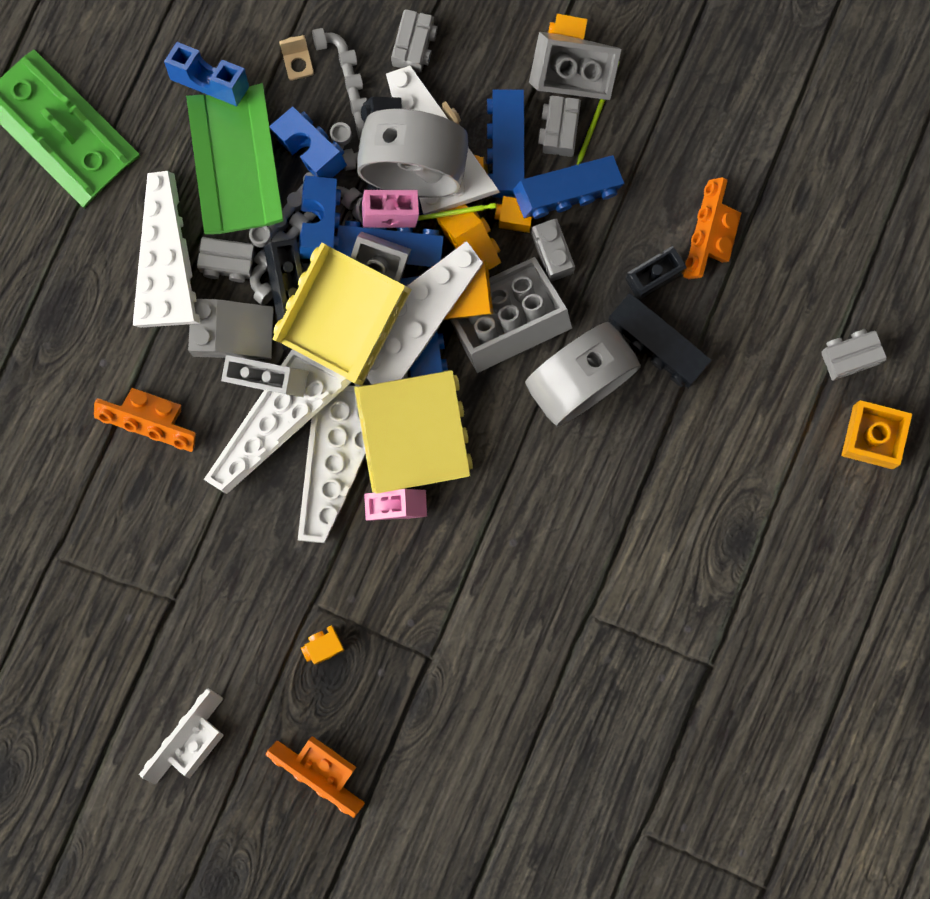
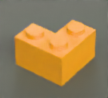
M464 204L449 210L467 208L468 206ZM477 211L437 218L445 237L455 249L467 241L480 260L488 262V270L501 263L497 254L500 252L496 241L493 238L490 239L488 232L491 231L490 227L483 217L480 219Z

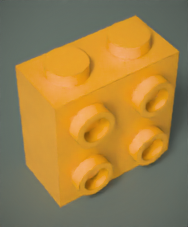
M481 260L483 262L482 267L444 320L494 314L488 262L486 260Z

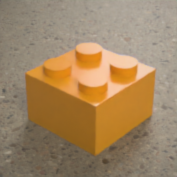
M861 400L858 401L852 408L841 456L889 469H895L900 466L912 413Z

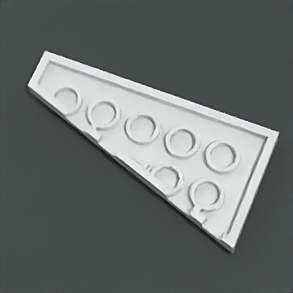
M411 66L386 73L392 97H401L402 109L423 111L447 118ZM468 148L464 177L459 191L450 196L419 197L423 214L425 215L443 212L500 192Z
M169 171L148 173L133 317V325L137 327L200 324V317L196 314L194 303L197 302L196 294L192 291L190 284L192 271L186 239L182 238L181 232L183 220L178 215L177 210L179 197L175 175Z
M467 241L407 286L412 290L367 375V379L371 384L404 379L412 364L418 359L440 327V324L455 306L456 301L478 273L483 262Z
M292 349L281 366L309 371L304 397L264 390L204 480L222 492L229 493L346 388L351 381Z
M355 386L344 388L311 418L298 541L326 543L366 456L359 412L356 411Z

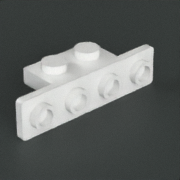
M209 688L206 689L197 698L190 711L181 718L171 735L163 741L156 754L147 761L139 775L143 779L157 784L169 767L173 765L180 773L190 779L224 736L207 721L223 698Z

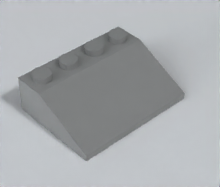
M535 257L489 278L494 314L450 319L477 373L572 329L566 306Z

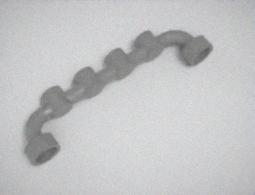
M323 28L312 30L316 50L327 49V43H333L337 46L340 65L343 69L345 85L350 98L351 110L356 123L357 135L360 140L364 127V121L361 118V108L367 99H360L358 90L363 89L361 75L354 74L352 66L357 65L355 51L348 50L345 40L340 35L324 33ZM352 148L343 150L345 154L342 157L347 164L344 167L345 171L356 169L358 152L353 153Z
M338 122L330 129L332 141L338 143L342 149L351 141V129L346 123ZM310 172L305 174L307 176H313ZM303 184L296 192L288 195V203L282 209L283 222L269 225V227L263 226L250 229L249 237L255 246L263 247L269 244L277 232L285 231L288 228V218L294 211H301Z
M336 186V189H341V203L347 209L352 210L354 204L363 194L355 187L349 190L345 187ZM299 211L296 212L289 221V224L293 227L287 233H284L282 230L277 232L272 242L296 239L300 235L302 223H311L317 215L312 212H306L304 215ZM263 249L254 258V262L258 265L253 269L250 277V285L255 292L253 298L261 305L267 304L273 298L271 285L268 283L261 284L260 282L261 276L268 271Z

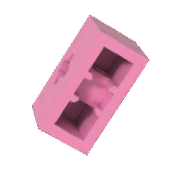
M364 190L362 200L363 228L416 227L419 216L418 190Z

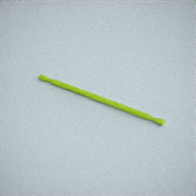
M600 99L576 165L580 164L583 160L605 99Z
M492 203L485 206L479 205L419 215L417 221L482 211L489 208L494 209L497 208V205Z

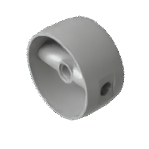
M386 109L373 112L367 116L361 133L357 157L358 175L367 183L383 190H418V197L430 198L453 195L459 191L464 177L468 153V134L459 124L442 116L423 111Z
M605 322L587 331L554 354L527 378L525 384L545 415L559 427L576 418L617 389L635 374L641 365L619 331L610 322Z

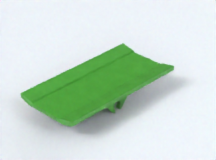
M35 50L25 55L0 78V125L83 208L125 167L140 157V154Z
M263 83L250 86L238 106L210 95L186 96L204 233L222 234L283 222Z

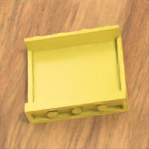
M321 242L320 246L311 255V264L308 270L303 272L299 278V287L295 295H292L286 304L287 311L283 319L276 323L272 339L346 377L349 381L362 386L412 289Z
M452 370L354 387L373 493H384L470 476L469 470L473 468L471 455L466 454L465 443H468V434L466 428H462L460 418L464 417L462 402L457 400L456 391H459V380L457 375H453Z

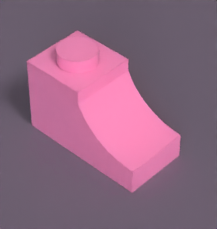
M400 489L378 494H365L366 520L427 517L426 490Z

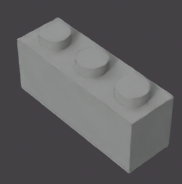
M226 355L221 381L304 397L309 371Z

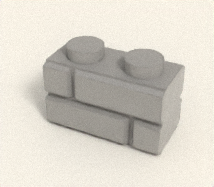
M406 9L403 11L391 56L394 67L404 68L411 66L415 72L420 73L422 72L423 65H429L431 50L428 49L430 41H435L438 26H434V17L432 15L419 14Z
M550 96L549 104L543 105L542 119L547 120L546 129L540 128L538 143L543 144V153L573 156L581 100Z
M553 219L532 227L531 235L550 282L574 274L575 265L558 220Z
M202 237L197 268L207 278L218 279L219 275L229 276L231 281L243 283L245 279H250L257 249L254 244Z
M863 329L851 334L852 339L843 341L842 338H837L826 343L828 347L822 351V356L827 365L831 380L834 381L886 361V355L876 331L867 333V330Z

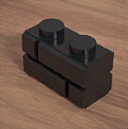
M671 246L664 250L662 254L659 253L629 271L625 279L640 301L682 276L687 267L676 249Z

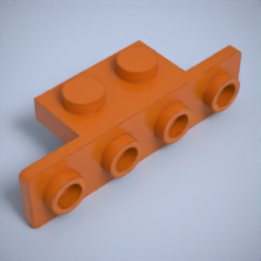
M723 177L709 180L704 188V198L701 209L698 212L696 229L691 238L689 256L685 262L687 268L683 277L686 279L703 277L708 256L722 263L729 262L741 212L722 204L727 185V179Z
M131 388L122 406L98 398L94 402V418L103 423L113 424L129 432H135L152 440L170 444L178 449L192 452L195 448L196 433L174 425L181 412L180 404Z
M311 736L299 755L279 741H276L266 752V756L274 764L283 767L293 774L298 781L314 789L320 797L326 798L335 804L341 812L355 818L365 804L361 799L344 788L356 767L315 737Z

